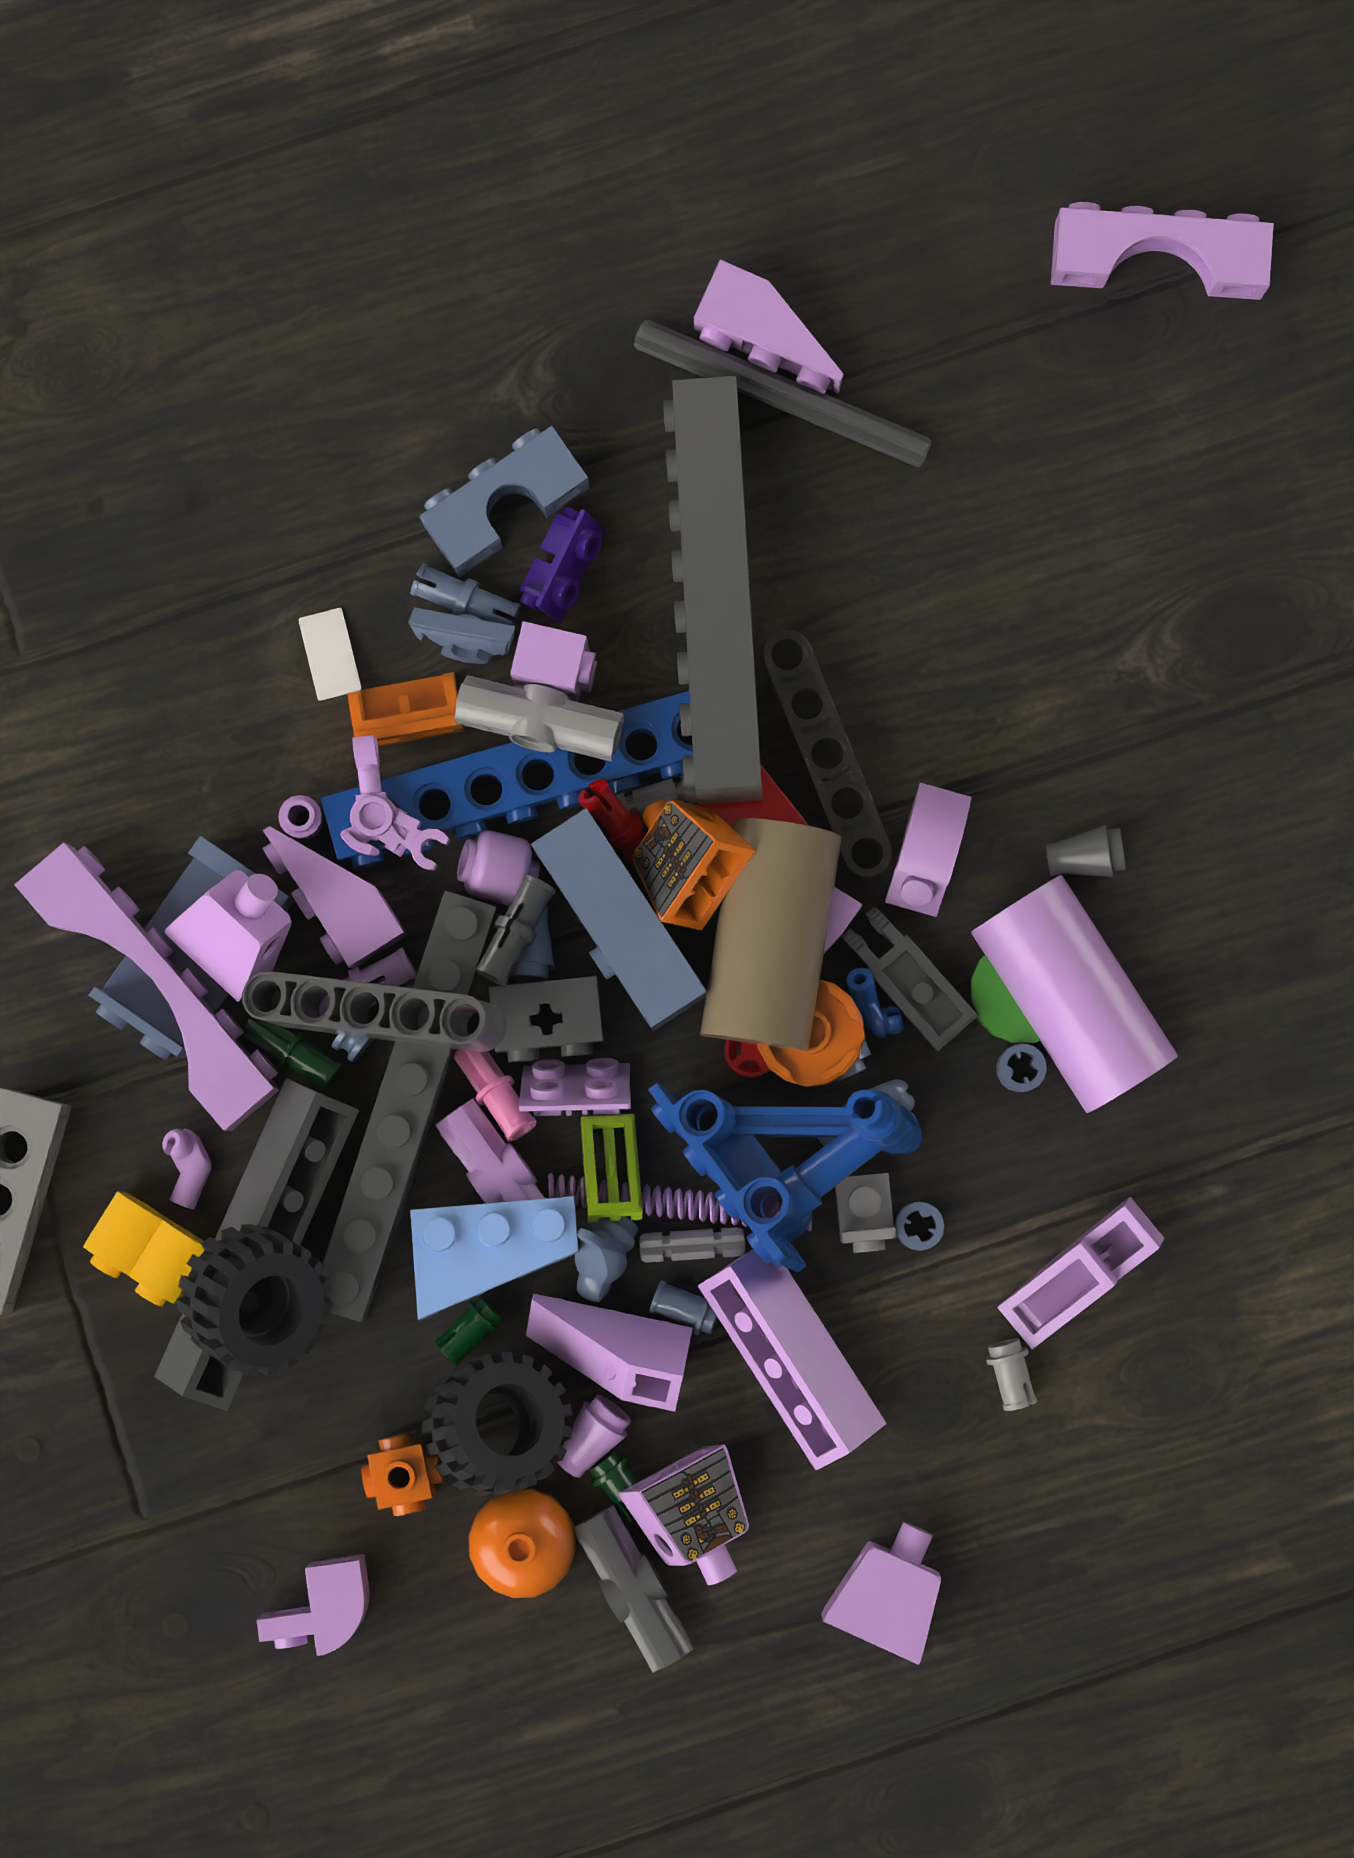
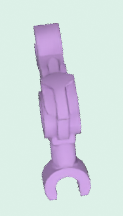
M374 735L353 737V751L358 770L360 795H356V802L350 812L352 826L340 833L341 838L352 849L368 856L380 854V850L368 844L370 840L382 841L385 843V848L400 857L407 848L411 851L413 859L420 867L435 871L437 864L424 857L423 845L429 840H437L441 844L448 846L450 839L444 832L438 829L420 831L419 827L422 822L395 807L390 799L387 798V793L382 792L377 738Z

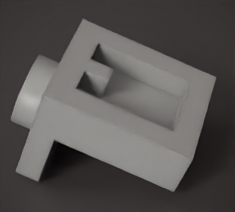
M889 1173L846 1177L835 1186L840 1242L852 1243L853 1253L886 1250L885 1239L896 1238Z

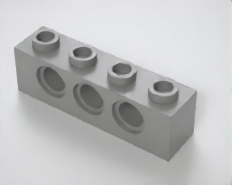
M0 1088V1184L10 1190L12 1205L5 1214L0 1215V1315L13 1312L72 1106L6 1088ZM15 1132L24 1136L28 1147L25 1157L17 1163L10 1161L4 1151L6 1139Z

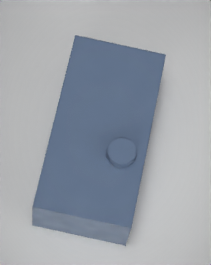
M586 808L531 844L542 864L597 947L589 952L606 980L616 975L652 1032L706 997L705 988Z

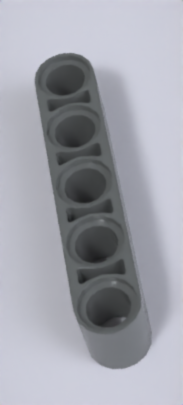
M271 971L259 972L251 976L242 992V1003L245 1010L252 1017L286 1028L477 1052L490 1051L496 1048L506 1033V1019L503 1012L497 1006L464 994ZM280 989V1002L277 1005V1007L272 1010V997L275 994V992ZM326 995H329L330 1005L324 1015L320 1016V1003ZM378 1000V1015L369 1023V1008ZM428 1006V1021L422 1028L418 1029V1014L424 1007ZM478 1012L480 1015L479 1026L473 1034L468 1035V1020L472 1014Z

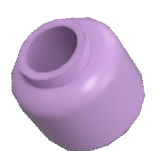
M484 830L474 840H466L459 859L457 879L464 882L465 890L471 897L510 906L523 882L524 875L539 877L540 862L532 860L531 845L525 839L491 830Z

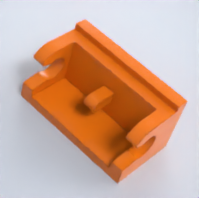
M454 672L347 693L354 737L374 735L377 738L378 747L465 731L464 725L457 724L454 719L458 697Z

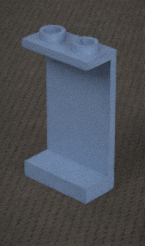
M200 836L188 852L194 859L144 930L148 932L154 927L174 949V952L168 958L181 973L186 968L191 969L209 990L202 998L217 1013L230 994L177 946L164 931L201 896L234 870L243 871L248 877L256 873ZM278 889V894L274 901L285 912H288L295 900ZM125 956L103 989L94 986L88 995L101 1004L96 1013L121 1030H123L127 1023L145 1034L140 1043L162 1059L167 1060L171 1053L176 1057L186 1058L182 1032L169 1003L154 981L132 959Z

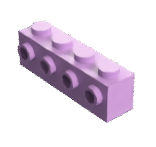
M752 1249L698 1285L815 1470L851 1453L887 1424L786 1267L777 1268L771 1261L766 1264Z

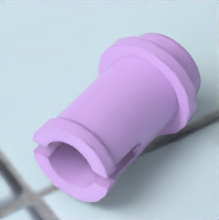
M297 795L290 797L279 810L280 826L292 837L302 839L314 838L323 827L324 821L321 809L316 801L308 796ZM309 812V819L304 825H294L300 813Z

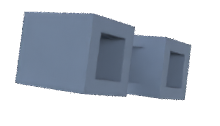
M552 426L542 433L538 428L525 433L512 445V448L515 450L498 463L494 458L486 460L469 473L470 482L455 492L451 488L444 489L425 503L424 507L427 511L420 515L423 526L459 578L503 548L499 536L489 523L491 510L500 499L513 494L524 495L532 499L544 516L548 518L590 489L587 475Z

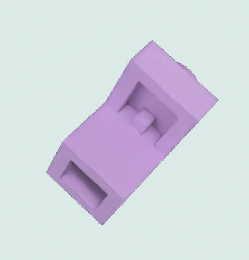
M919 783L885 903L937 917L958 855L971 797Z
M365 1554L310 1562L305 1568L310 1606L263 1613L256 1620L259 1642L274 1640L276 1649L291 1648L307 1644V1635L314 1634L317 1656L330 1653L345 1644L362 1623L368 1609L370 1592Z

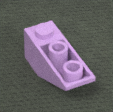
M720 260L694 316V331L701 333L700 340L721 351H728L730 347L749 354V362L776 373L778 368L798 376L796 381L799 384L812 388L822 394H825L827 389L838 394L842 386L844 374L773 285L764 278Z
M269 826L263 830L270 841V844L263 847L264 852L280 875L287 870L299 887L291 894L308 920L314 916H317L327 932V934L320 937V941L336 965L345 960L350 968L360 967L408 936L384 896L375 886Z
M533 1294L526 1336L619 1399L675 1412L693 1328L570 1302L560 1298Z

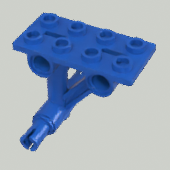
M655 1083L648 1089L657 1101L651 1107L654 1115L670 1133L676 1131L688 1143V1146L682 1151L694 1169L701 1176L707 1174L719 1185L721 1189L714 1193L724 1210L734 1220L739 1217L744 1224L750 1227L753 1233L746 1238L758 1256L766 1264L771 1261L777 1268L784 1266L796 1272L801 1271L807 1265L791 1242L808 1228L813 1216L812 1211L823 1203L821 1197L881 1150L890 1154H909L915 1151L922 1141V1131L919 1128L916 1116L906 1107L899 1105L889 1094L881 1091L859 1090L851 1095L846 1107H736L718 1095L706 1090H696L682 1097L659 1083ZM718 1114L716 1123L709 1129L711 1120ZM756 1137L835 1138L796 1168L794 1165H791L782 1172ZM782 1198L781 1210L776 1216L772 1217L774 1204Z

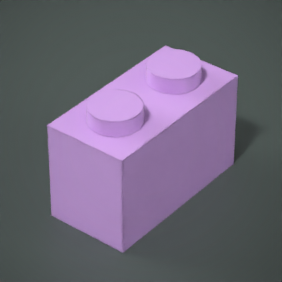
M523 621L510 675L517 688L523 689L526 684L543 685L566 694L570 701L579 702L581 691L591 692L597 668V661H595L596 653L590 652L587 636Z

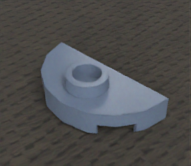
M415 607L408 622L418 639L422 640L425 634L430 640L443 646L441 655L464 663L485 664L489 663L494 655H506L509 653L515 634V626L484 621L470 614H460L457 616Z

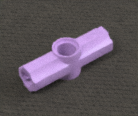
M474 1098L436 1124V1127L441 1132V1136L469 1171L466 1173V1176L486 1204L546 1199L535 1183L538 1180L514 1146L510 1142L505 1143Z

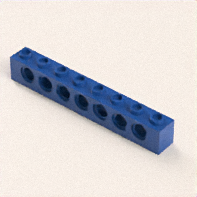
M683 692L618 711L623 713L624 722L617 753L613 761L606 760L603 769L595 775H584L576 769L575 761L579 755L578 753L558 748L551 753L539 752L511 742L381 780L382 792L387 793V798L390 799L395 807L422 822L419 827L420 831L438 829L446 835L455 832L456 839L462 840L477 836L480 832L487 830L486 823L506 818L508 825H513L537 818L539 816L537 808L554 803H558L560 810L580 806L581 804L578 801L580 793L583 789L588 793H592L593 791L588 785L599 779H605L610 785L611 790L617 795L640 788L642 786L640 778L661 773L662 780L677 778L684 775L683 756L693 755V746L682 742L677 734L681 725L680 704L690 703V692ZM646 734L656 741L657 750L651 758L636 760L627 753V743L635 735ZM545 764L554 771V778L550 786L543 790H532L525 785L524 776L531 766ZM488 778L500 782L502 794L497 802L492 805H481L474 801L473 790L478 782ZM360 787L320 798L337 859L343 865L352 862L354 870L384 862L383 853L390 851L384 847L385 843L382 841L370 840L368 844L380 850V854L368 856L355 851L341 838L340 833L352 826L350 812L356 802V795H360ZM435 793L444 794L449 797L451 803L448 814L444 818L435 821L425 818L422 813V805L425 799ZM435 840L427 841L423 845L422 851L436 847ZM406 848L405 855L412 854L411 851Z

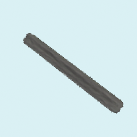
M645 320L637 331L634 347L651 356L704 378L736 376L739 393L915 467H921L928 455L931 440L924 435L836 398L817 392L812 388L801 385L798 382L653 321Z

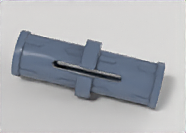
M426 563L420 566L416 575L436 584V587L432 588L414 580L411 587V595L419 596L453 610V615L470 614L484 621L511 626L515 625L512 621L495 613L500 611L518 618L521 610L520 603H514L480 589L479 582L468 578L464 582L429 567Z

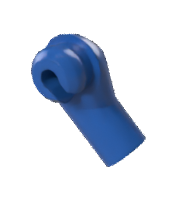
M864 968L852 970L846 980L849 994L863 1016V1022L872 1035L879 1038H887V1034L901 1033L904 1025L900 1009L896 1005H890L881 1009L872 973Z

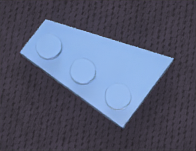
M574 1196L410 1210L418 1320L427 1318L443 1309L464 1300H469L513 1279L520 1278L579 1253Z

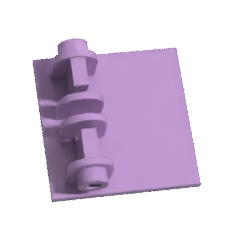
M596 1058L588 1061L586 1064L565 1065L560 1060L544 1059L533 1063L532 1066H523L519 1112L534 1111V1116L561 1115V1110H566V1116H572V1110H582V1115H588V1110H593V1115L620 1114V1109H631L630 1063H618L617 1060L611 1058Z

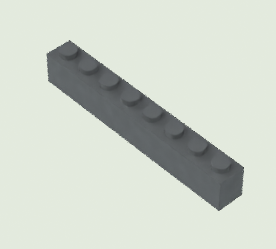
M736 376L672 380L673 400H663L665 432H675L676 449L666 450L668 482L678 481L679 499L669 500V518L671 532L681 531L682 549L671 550L673 581L683 582L684 600L674 601L676 633H686L687 651L677 652L679 685L689 684L690 703L680 704L682 736H692L693 755L683 756L685 788H695L698 805L763 801Z
M444 891L413 988L464 994L473 997L479 978L475 968L479 965L491 942L495 929L494 923L500 914L498 908ZM428 1006L424 1007L418 1014V1029L422 1028L428 1021ZM395 1041L323 1261L325 1269L321 1275L329 1279L331 1290L324 1294L325 1298L332 1301L330 1313L358 1322L368 1320L455 1052L453 1048Z

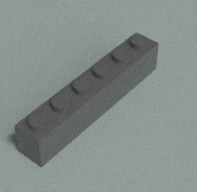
M286 1078L215 1240L219 1241L221 1239V1230L233 1227L240 1231L242 1224H253L260 1229L263 1226L272 1229L300 1245L359 1110L327 1094ZM269 1277L261 1279L248 1290L240 1306L239 1322L248 1320L263 1306L268 1295ZM182 1314L154 1377L183 1397L227 1411L243 1373L239 1370H232L197 1347L190 1340L192 1336L182 1328L180 1320L186 1316Z

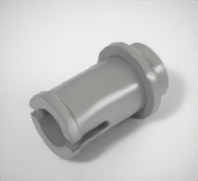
M1019 1338L1007 1339L989 1345L990 1356L986 1358V1362L994 1367L1004 1411L1022 1409L1030 1404L1037 1403V1397L1034 1395L1024 1358L1029 1354L1027 1347H1021Z

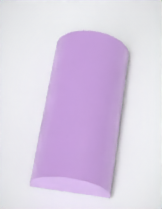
M1062 874L971 931V934L1009 990L1086 1113L1123 1094L1178 1057L1176 1051Z

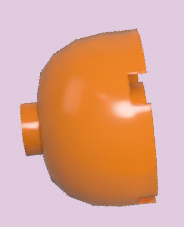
M525 1488L491 1498L475 1516L468 1535L469 1557L478 1577L493 1591L511 1598H534L554 1589L568 1574L576 1553L574 1524L567 1511L550 1494L534 1488Z

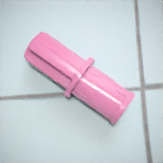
M461 1049L455 1052L456 1062L478 1093L475 1097L478 1105H486L504 1132L507 1141H515L530 1132L535 1127L537 1121L528 1111L519 1112L520 1098L512 1088L514 1080L510 1075L504 1076L488 1051L477 1052Z

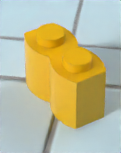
M117 1191L83 1247L94 1254L90 1260L93 1266L113 1278H118L121 1272L125 1273L139 1283L135 1289L136 1293L151 1303L163 1307L166 1301L177 1304V1298L184 1296L185 1291L178 1287L181 1275L189 1276L192 1267L187 1265V1262L192 1254L200 1257L205 1251L201 1245L205 1241L125 1191Z

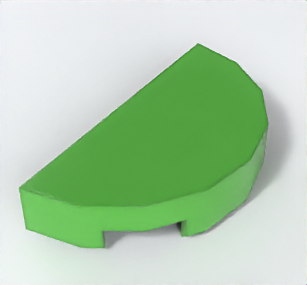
M984 955L977 962L971 978L970 1003L978 1015L976 1017L978 1022L992 1036L1010 1043L1033 1044L1041 1041L991 962Z

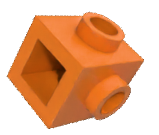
M411 1433L378 1440L380 1449L373 1450L367 1455L369 1465L361 1466L362 1481L367 1498L376 1497L378 1510L392 1507L394 1516L426 1509L424 1500L433 1498L437 1493L436 1484L443 1483V1476L435 1468L440 1463V1459L437 1454L428 1457L425 1448L427 1439L412 1442ZM403 1467L408 1471L410 1480L406 1486L398 1487L391 1482L390 1472L393 1468Z

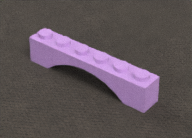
M63 842L14 885L49 926L86 934L106 942L132 959L154 981L169 1003L182 1032L188 1060L190 1092L224 1131H233L280 1090L278 1085L272 1080L278 1074V1071L259 1049L250 1054L237 1039L244 1032L225 1009L222 1008L217 1013L213 1011L202 998L209 990L195 973L189 968H186L181 973L172 963L168 956L174 952V949L154 927L146 932L133 916L140 910L132 899L119 886L111 891L102 881L99 875L105 869L96 857L85 846L77 851L74 847Z

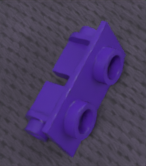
M565 507L561 515L555 514L540 547L542 551L555 557L551 564L537 558L534 559L519 589V592L523 594L519 603L533 611L538 612L541 609L555 622L561 624L566 611L577 600L579 584L590 562L595 560L601 550L602 537L606 529L582 509L580 512Z

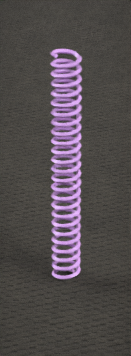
M550 1173L547 1176L549 1179V1198L574 1196L576 1207L581 1197L582 1206L587 1208L584 1176L579 1180L576 1195L575 1177L573 1175L569 1177L566 1192L563 1174L558 1176L555 1192L554 1175ZM605 1179L600 1183L598 1203H601V1200L602 1203H608ZM627 1182L622 1184L619 1202H623V1200L624 1202H630ZM646 1184L643 1187L641 1194L642 1210L645 1204L648 1216L653 1213L656 1204V1213L661 1217L667 1204V1215L670 1219L674 1216L677 1207L678 1217L682 1220L686 1215L688 1207L689 1219L693 1221L696 1218L699 1207V1219L702 1222L706 1220L709 1208L710 1221L713 1224L717 1221L719 1211L723 1225L728 1221L729 1214L718 1200L715 1205V1197L712 1191L708 1193L705 1205L703 1192L701 1190L697 1192L693 1205V1192L691 1189L686 1191L683 1201L682 1190L678 1188L675 1191L672 1202V1191L668 1186L664 1191L661 1202V1188L657 1185L653 1190L650 1202V1186ZM778 1201L773 1206L772 1217L773 1214L776 1216L779 1213ZM731 1217L732 1224L736 1226L740 1218L738 1217L734 1220ZM812 1219L807 1228L808 1231L812 1230Z

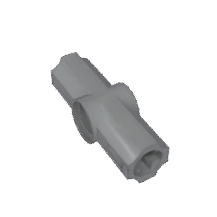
M467 675L464 682L461 683L454 719L457 724L509 736V739L515 744L534 751L551 753L558 748L612 762L620 743L624 715L614 710L570 701L566 694L547 686L526 684L522 689Z

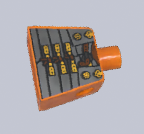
M676 799L669 802L665 800L655 801L643 812L642 820L649 830L634 852L633 863L661 922L702 931L756 850L722 818L707 807Z

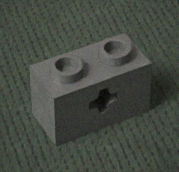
M596 976L488 987L490 1004L497 1006L503 1012L506 1019V1033L501 1043L495 1048V1052L498 1054L507 1053L508 1062L539 1060V1049L561 1047L562 1057L594 1054L593 1044L604 1043L599 985ZM550 1006L555 1015H562L563 1023L553 1025V1034L545 1035L541 1027L533 1026L532 1018L540 1017L542 1015V1007Z

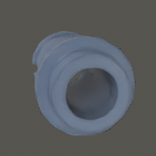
M662 1280L657 1287L649 1310L650 1314H657L694 1328L693 1334L699 1336L701 1331L711 1335L718 1318L706 1298L669 1285Z

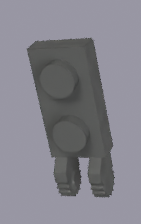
M874 907L866 916L876 932L882 934L893 946L892 949L878 959L868 948L865 940L851 929H848L841 938L872 973L874 982L900 1009L903 1015L933 1049L938 1052L978 1015L909 936L903 937L883 913Z

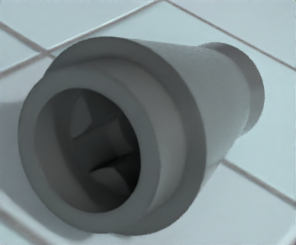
M1105 824L1065 840L1046 844L1051 876L1069 874L1114 877L1115 871L1126 870L1120 828L1107 829Z

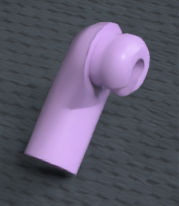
M173 1129L165 1135L162 1142L165 1154L171 1155L180 1172L169 1200L194 1210L210 1174L211 1160L198 1135L189 1129Z

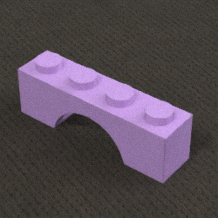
M1089 202L1072 203L1069 205V208H1060L1054 228L1051 285L1103 288L1113 270L1125 259L1142 252L1162 251L1176 255L1188 262L1202 279L1208 296L1261 300L1270 286L1274 223L1259 222V217L1255 215L1233 214L1228 216L1227 220L1206 218V213L1197 210L1177 211L1174 216L1153 214V209L1143 206L1125 207L1122 209V212L1101 211V207L1098 204Z

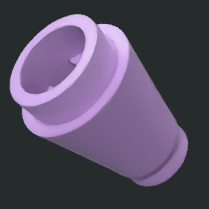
M597 1395L592 1402H584L572 1426L571 1439L564 1441L562 1447L567 1449L563 1460L557 1463L569 1474L581 1478L586 1470H589L627 1437L625 1429L631 1423V1419L617 1404L602 1395Z

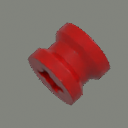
M732 1040L726 1041L724 1047L725 1060L729 1068L737 1075L745 1078H757L770 1070L760 1054L757 1044Z

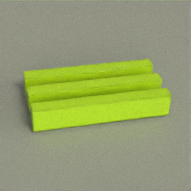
M634 1114L581 1117L580 1125L588 1223L599 1222V1218L609 1217V1221H620L621 1216H631V1220H642L643 1210ZM624 1127L630 1202H619L614 1128ZM593 1129H602L608 1203H598Z

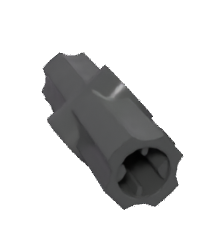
M612 1504L575 1525L573 1529L577 1535L576 1537L600 1576L598 1583L609 1606L620 1623H626L652 1672L654 1673L668 1667L691 1652L693 1646L690 1638L666 1599L669 1594L648 1555L646 1553L641 1554L615 1505Z

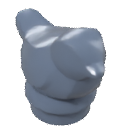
M621 1216L620 1221H609V1217L599 1218V1222L588 1224V1230L580 1228L577 1233L579 1253H576L574 1257L579 1272L577 1291L580 1296L589 1301L601 1302L610 1292L612 1282L617 1280L626 1270V1252L633 1248L635 1244L634 1237L638 1232L636 1224L627 1216Z

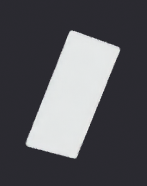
M342 608L299 618V625L318 700L322 701L349 692L360 691L361 684Z

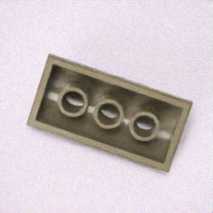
M755 818L735 819L733 829L749 842L756 851L721 901L700 1035L809 1052L842 837L828 830L802 824Z

